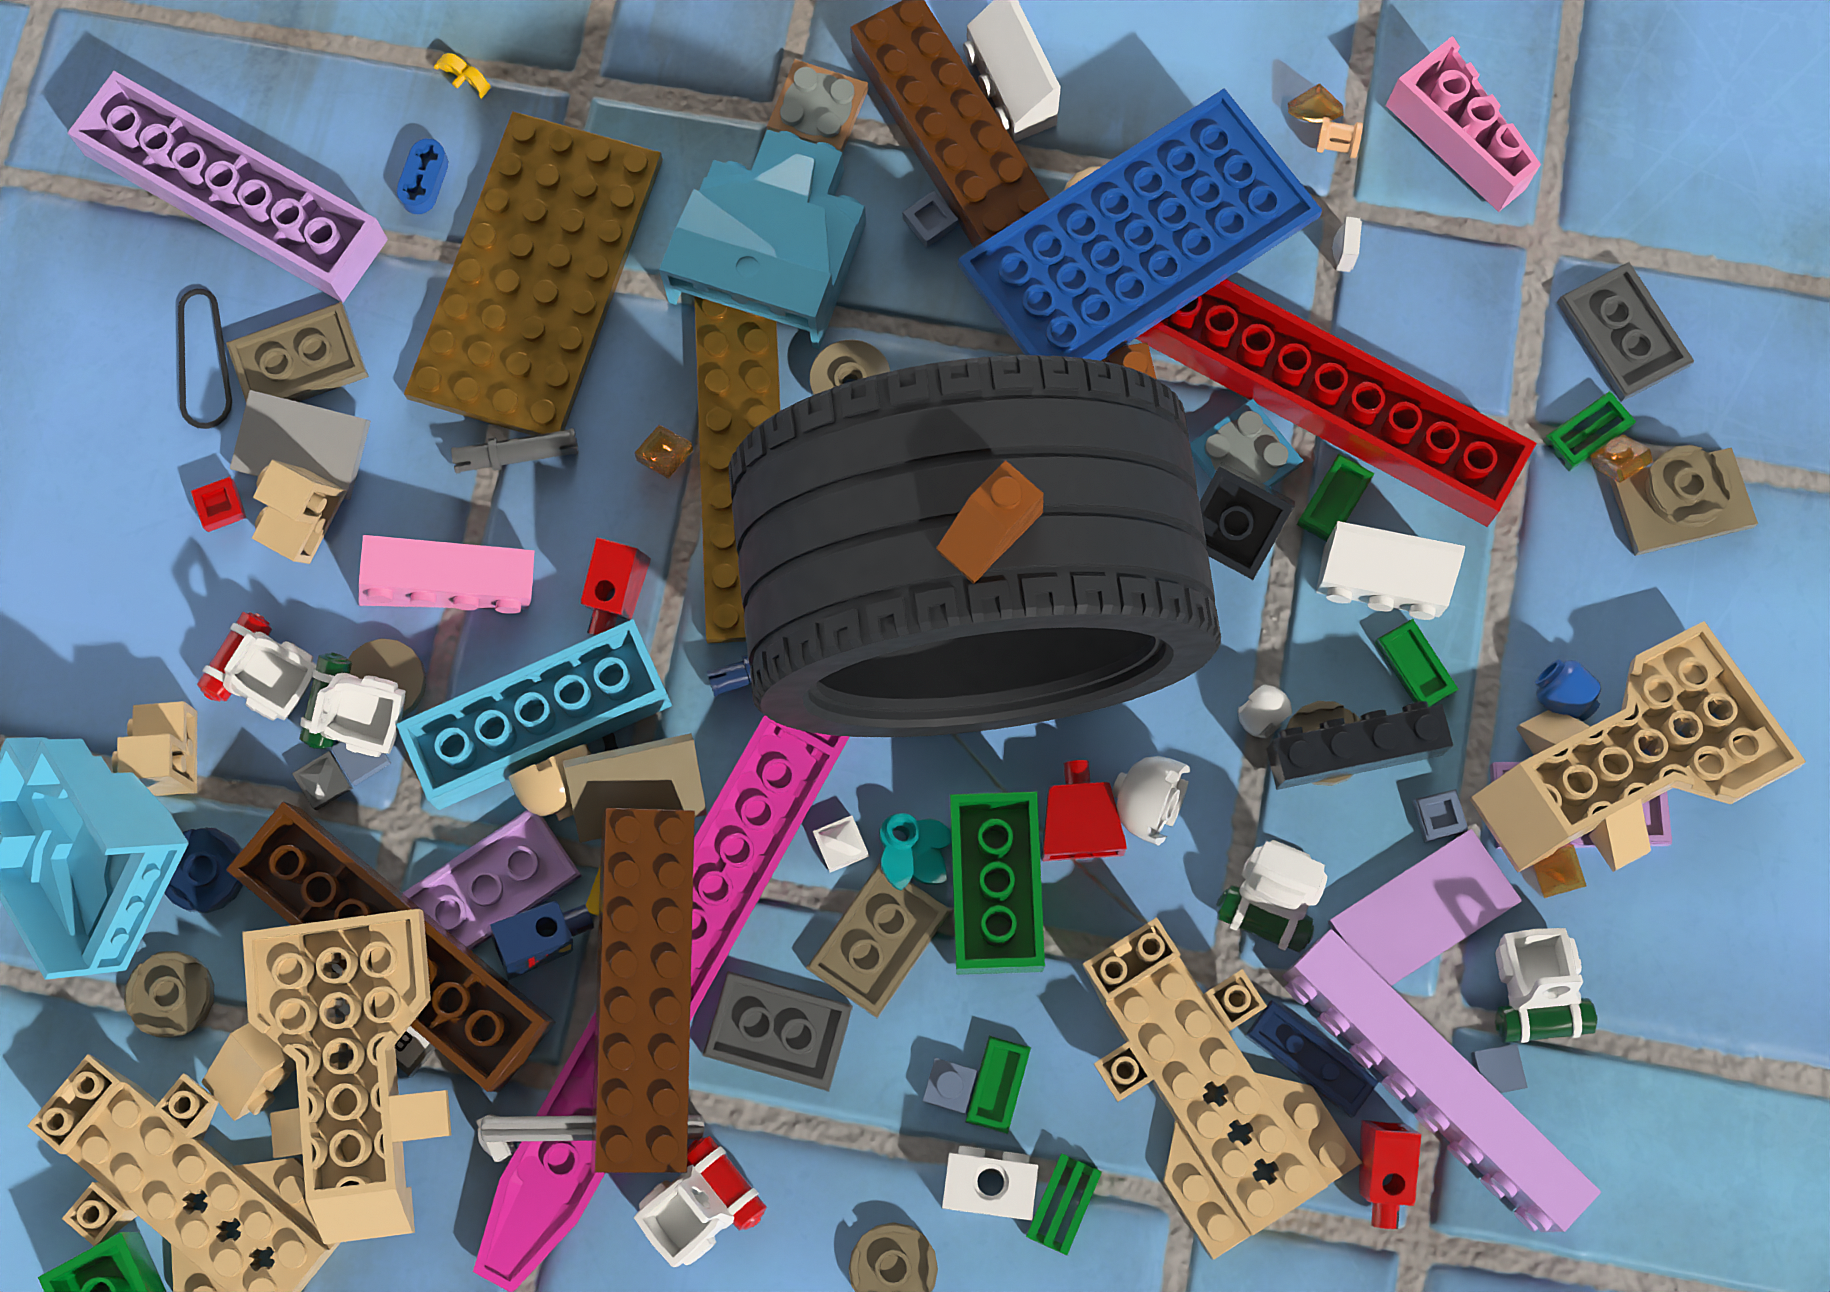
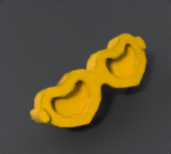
M443 54L433 67L436 70L440 68L443 71L455 74L457 77L452 82V85L457 89L466 80L478 91L480 99L491 88V85L478 69L469 66L455 54Z

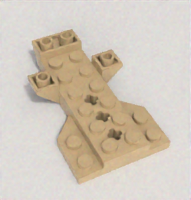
M1703 621L1634 657L1630 662L1620 712L1593 726H1589L1569 715L1553 713L1547 710L1518 725L1516 729L1534 756L1517 764L1472 796L1470 801L1517 873L1554 854L1558 848L1590 831L1592 832L1588 836L1614 872L1651 851L1642 804L1672 788H1676L1731 805L1797 770L1806 761L1706 622ZM1715 713L1719 717V720L1714 718L1711 714ZM1682 731L1685 735V738L1678 735L1676 732ZM1647 749L1651 755L1648 756L1647 754H1644L1641 750Z
M412 909L242 932L248 1022L261 1033L269 1036L283 1048L282 1051L296 1061L299 1108L270 1113L273 1158L303 1155L306 1202L323 1244L415 1233L411 1187H406L403 1141L452 1135L448 1090L399 1095L395 1044L431 1000L423 910ZM341 954V959L347 961V968L342 970V976H340V973L332 972V964L339 962V955ZM343 999H345L346 1005H350V1014L346 1015L344 1022L343 1018L336 1017L335 1009L342 1007ZM346 1044H348V1050H353L354 1058L349 1061L347 1068L346 1063H340L338 1059L339 1053L346 1052Z
M1156 917L1082 964L1104 1009L1126 1042L1093 1065L1117 1103L1151 1082L1171 1112L1175 1123L1163 1183L1211 1260H1214L1324 1190L1330 1183L1362 1162L1311 1085L1255 1073L1228 1033L1267 1007L1244 970L1241 969L1203 994L1180 959V952ZM1207 1083H1210L1214 1088L1222 1087L1225 1095L1220 1097L1224 1101L1220 1107L1215 1102L1207 1104L1204 1101L1203 1095L1208 1092L1204 1088ZM1233 1121L1238 1126L1244 1124L1247 1126L1249 1134L1245 1135L1248 1139L1245 1145L1240 1141L1231 1142L1227 1133L1233 1131L1229 1126ZM1257 1160H1260L1262 1164L1270 1163L1274 1172L1270 1175L1273 1180L1269 1184L1265 1180L1256 1181L1252 1172L1258 1170L1254 1165Z
M87 1054L27 1125L59 1154L69 1156L98 1181L90 1184L62 1219L89 1243L96 1246L112 1237L139 1216L171 1243L173 1292H301L341 1243L323 1244L306 1202L303 1162L298 1158L234 1166L203 1140L219 1101L185 1073L180 1076L160 1102H158L138 1084L94 1056ZM206 1193L207 1197L203 1200L208 1204L206 1210H194L193 1206L196 1203L193 1200L196 1194ZM239 1221L241 1223L237 1228L241 1232L239 1239H228L226 1235L229 1232L226 1230L228 1223ZM273 1249L274 1254L270 1258L275 1263L272 1267H261L259 1263L262 1260L259 1258L261 1251Z

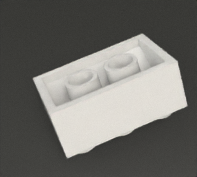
M993 0L967 25V42L963 43V49L971 66L976 64L981 74L978 78L983 94L986 98L992 97L997 107L994 109L1005 129L1008 130L1012 140L1016 142L1057 125L1060 85L1019 1Z
M1338 521L1324 546L1316 593L1324 594L1328 600L1336 603H1350L1351 600L1368 603L1367 606L1376 611L1388 612L1394 608L1409 611V615L1417 619L1431 620L1435 617H1440L1449 606L1464 556L1465 546Z

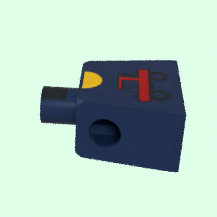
M552 901L490 924L493 944L507 979L510 980L573 951L572 937L594 929V924L585 904L562 913L558 902ZM546 929L555 932L551 937L539 935L541 931Z

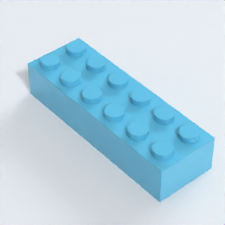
M634 619L396 725L428 802L438 810H441L508 780L510 775L531 765H537L559 753L591 743L673 705Z

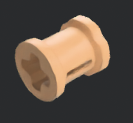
M1323 116L1316 152L1323 153L1325 149L1349 153L1350 158L1356 159L1363 123L1356 122L1355 125L1330 122L1329 117Z

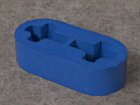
M425 138L412 146L397 185V195L402 206L412 214H423L433 208L448 169L449 161L443 146L434 139ZM434 153L437 160H430L425 170L421 158H429L430 154ZM421 182L424 196L417 195L415 200H412L409 192L416 193Z

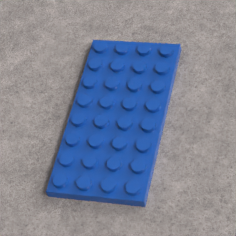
M1223 88L958 258V267L1025 355L1076 357L1101 361L1320 218L1322 209L1227 90Z

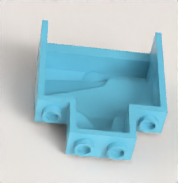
M767 129L751 171L734 161L723 163L713 160L707 177L703 179L700 190L694 189L687 202L659 269L668 302L676 305L681 292L791 325L810 331L812 347L820 349L866 225L865 205L860 204L850 196H835L844 172L843 152L838 151L828 143L818 142L814 144L801 140L797 135L788 131H780L778 133Z
M47 737L5 738L0 750L1 903L45 980L126 971L189 844L168 809L133 772L111 773L102 756H93L83 739H47Z

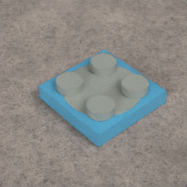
M1254 399L1244 404L1190 443L1192 456L1211 480L1220 463L1223 462L1271 488L1302 466L1304 462Z

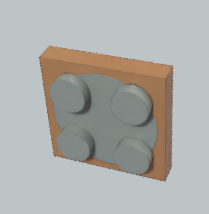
M794 59L767 124V129L778 133L780 131H788L797 135L801 140L814 144L818 142L828 143L838 151L843 152L868 92V82Z

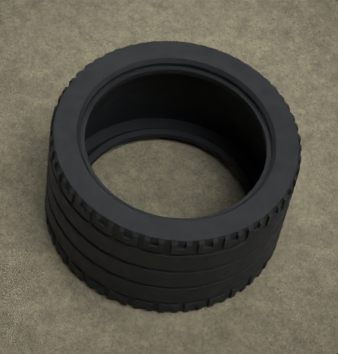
M1041 355L979 357L908 367L858 379L796 402L758 425L746 436L732 454L728 472L731 500L733 502L732 512L753 702L761 713L778 724L801 731L836 736L918 737L978 732L1039 723L1110 707L1168 687L1202 668L1216 653L1221 644L1208 552L1206 550V538L1200 501L1197 495V483L1183 403L1169 387L1143 372L1099 360ZM1006 460L1044 493L1043 514L973 584L962 572L944 558L936 548L969 497Z

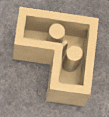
M271 460L269 466H266L261 471L256 482L257 490L253 498L266 504L268 507H265L257 516L255 521L256 530L252 539L294 562L310 564L347 491L305 468Z
M184 701L133 705V718L129 719L127 724L128 737L117 738V751H114L112 754L113 773L133 772L154 796L197 793V710Z
M248 1023L230 1033L201 1083L219 1101V1104L228 1115L236 1121L249 1112L257 1115L265 1110L275 1099L273 1095L274 1090L288 1079L291 1072L296 1070V1061L282 1051L283 1048L269 1036L261 1033Z

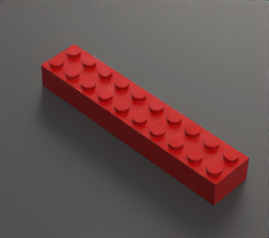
M1227 279L1135 338L1142 343H1148L1153 349L1249 400L1254 399L1258 405L1486 527L1490 525L1499 513L1537 444L1529 438Z

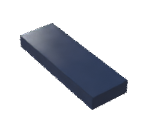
M1273 1000L1269 1001L1267 1007L1244 1035L1306 1084L1311 1085L1314 1090L1351 1118L1356 1115L1379 1083L1377 1079Z

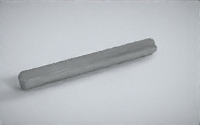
M688 1115L687 1139L703 1138V1116ZM593 1116L485 1117L481 1122V1138L485 1142L592 1141Z

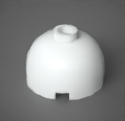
M1154 756L1146 757L1135 763L1128 774L1121 772L1114 783L1112 792L1113 796L1118 798L1117 810L1120 822L1124 827L1142 840L1158 846L1163 843L1167 836L1159 833L1164 824L1173 827L1177 819L1189 782L1181 779V774L1190 772V767L1170 758Z

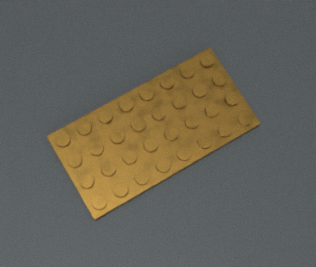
M512 111L406 386L404 395L407 400L532 436L564 431L662 164L661 152Z

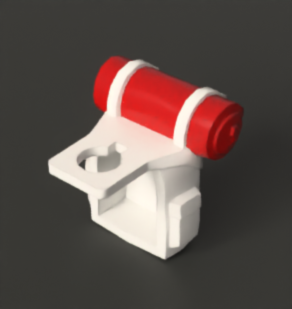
M242 612L236 623H233L229 628V634L212 661L202 670L204 673L196 685L208 699L227 702L231 694L244 697L246 699L245 705L263 717L272 721L276 718L285 721L304 696L313 679V668H316V664L312 662L313 656L288 641L282 644L273 641L269 637L272 628L263 616L258 613Z
M711 1136L695 1140L687 1148V1173H682L673 1182L665 1180L656 1185L639 1203L640 1210L634 1216V1219L650 1243L672 1267H679L683 1263L690 1265L702 1257L715 1245L716 1240L714 1236L731 1224L739 1231L747 1230L757 1225L768 1207L758 1196V1191L751 1187L727 1157L726 1151L721 1146L719 1147Z

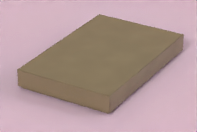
M342 302L226 342L246 402L250 390L300 402L369 377Z
M1732 447L1708 453L1710 455L1713 453L1723 461L1730 473L1733 489L1727 506L1715 520L1701 527L1683 528L1673 525L1655 513L1647 500L1645 480L1648 469L1651 466L1615 474L1609 479L1634 556L1752 529L1758 524Z
M692 733L563 761L580 843L601 838L602 814L606 808L695 811V817L707 815Z
M879 863L806 969L878 1019L950 915L951 910L911 882L903 890H897L887 881Z

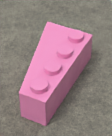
M1452 36L1398 79L1386 107L1489 204L1500 212L1526 190L1541 163L1514 124H1507L1499 112L1501 105L1493 94L1487 95L1477 80L1479 73L1471 62L1465 63L1458 52L1460 46Z
M363 535L359 574V606L439 607L461 610L485 608L495 609L506 614L520 613L521 609H529L531 601L535 550Z

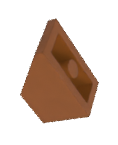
M1005 460L969 497L937 546V551L974 584L1043 514L1044 493Z

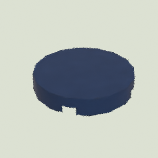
M205 827L182 832L189 844L164 894L173 904L189 912L209 913L224 908L238 896L243 887V884L226 870L243 849L233 837L216 828Z

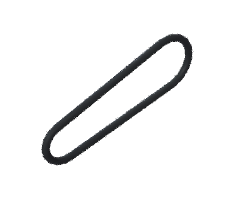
M196 288L184 294L178 306L180 410L182 417L188 424L196 428L209 429L218 426L228 417L232 407V395L217 299L212 292ZM197 294L207 296L212 303L226 397V405L222 415L208 423H200L193 420L188 415L186 409L184 308L187 300Z

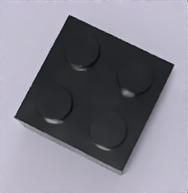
M1221 462L1200 500L1208 556L1254 580L1294 509L1295 501Z

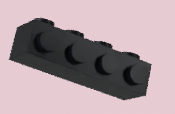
M1421 701L1402 707V713L1387 715L1386 710H1376L1361 715V721L1345 724L1344 718H1338L1320 723L1319 730L1303 732L1302 727H1293L1278 732V738H1275L1266 749L1276 790L1444 755L1454 745L1443 705L1429 707L1427 701Z

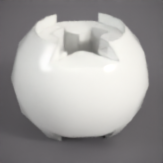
M1267 684L1255 690L1248 697L1250 700L1241 707H1238V717L1243 728L1251 735L1260 738L1269 737L1282 726L1281 722L1292 715L1291 702L1287 695L1279 688Z

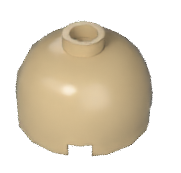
M587 744L559 753L537 765H531L510 775L508 779L521 805L529 812L539 816L556 813L559 821L574 815L563 761L592 755Z

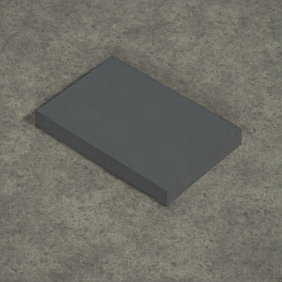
M1630 262L1560 296L1557 301L1621 402L1690 367L1694 362V359Z
M727 971L702 1056L830 1092L853 1006Z

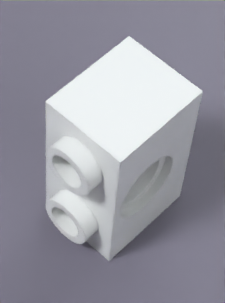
M959 1146L958 1154L949 1153L942 1209L1032 1220L1038 1165L1029 1164L1030 1155L1003 1152L1002 1160L984 1158L985 1149ZM992 1169L1001 1174L1003 1188L997 1195L988 1196L980 1191L977 1180L980 1173L984 1170Z

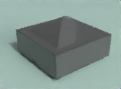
M330 751L292 773L311 807L316 811L353 789L333 753Z

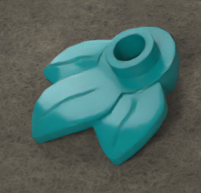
M896 813L887 817L879 830V838L885 848L880 859V865L887 881L897 890H903L912 878L928 885L943 884L947 879V871L940 850L951 844V831L949 828L936 819L916 820L911 815ZM893 831L903 832L906 836V841L896 839Z

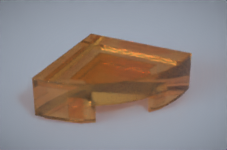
M1320 83L1288 102V113L1303 121L1322 122L1323 116L1329 117L1331 121L1344 115L1343 104Z

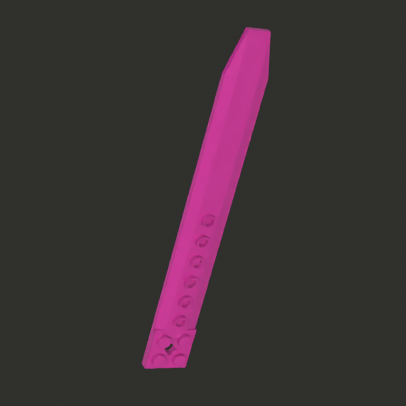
M764 715L694 837L690 1021L841 754L849 736L801 731L778 724ZM596 1011L536 1116H593ZM592 1141L520 1142L499 1179L473 1269L474 1273L508 1292H514L578 1223L605 1173L591 1172Z

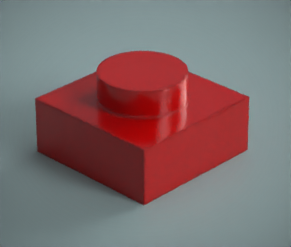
M231 477L191 491L202 527L207 532L247 518L235 481Z

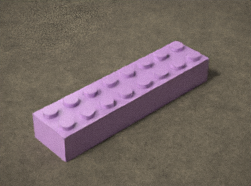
M116 71L112 72L67 132L85 156L344 303L388 240L376 218Z
M1332 929L1320 937L1282 975L1288 982L1285 986L1287 992L1302 1005L1308 1002L1320 1014L1317 1017L1318 1022L1331 1035L1337 1037L1340 1034L1352 1045L1349 1049L1351 1055L1365 1068L1369 1069L1373 1066L1385 1078L1381 1083L1391 1095L1399 1101L1405 1098L1418 1110L1414 1114L1416 1119L1430 1132L1435 1133L1438 1130L1450 1142L1447 1148L1457 1160L1465 1166L1471 1163L1484 1175L1480 1179L1481 1183L1497 1198L1501 1199L1505 1196L1517 1208L1514 1211L1516 1218L1533 1232L1537 1229L1540 1232H1565L1599 1196L1601 1191Z

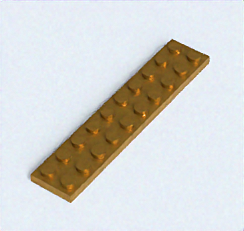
M695 296L706 641L708 644L746 642L744 609L732 512L733 502L731 500L728 471L732 454L746 436L766 419L781 411L777 321Z

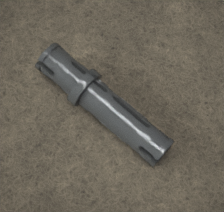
M570 428V430L497 441V438L494 437L488 438V443L458 448L452 447L451 454L453 464H455V473L458 474L464 471L489 467L496 471L502 470V465L579 454L575 429Z

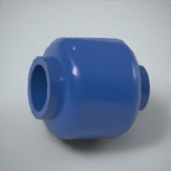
M1558 659L1542 671L1535 681V684L1539 686L1536 691L1537 700L1553 713L1569 715L1575 719L1579 718L1581 721H1585L1600 706V703L1597 701L1601 692L1600 682L1576 660L1562 662Z

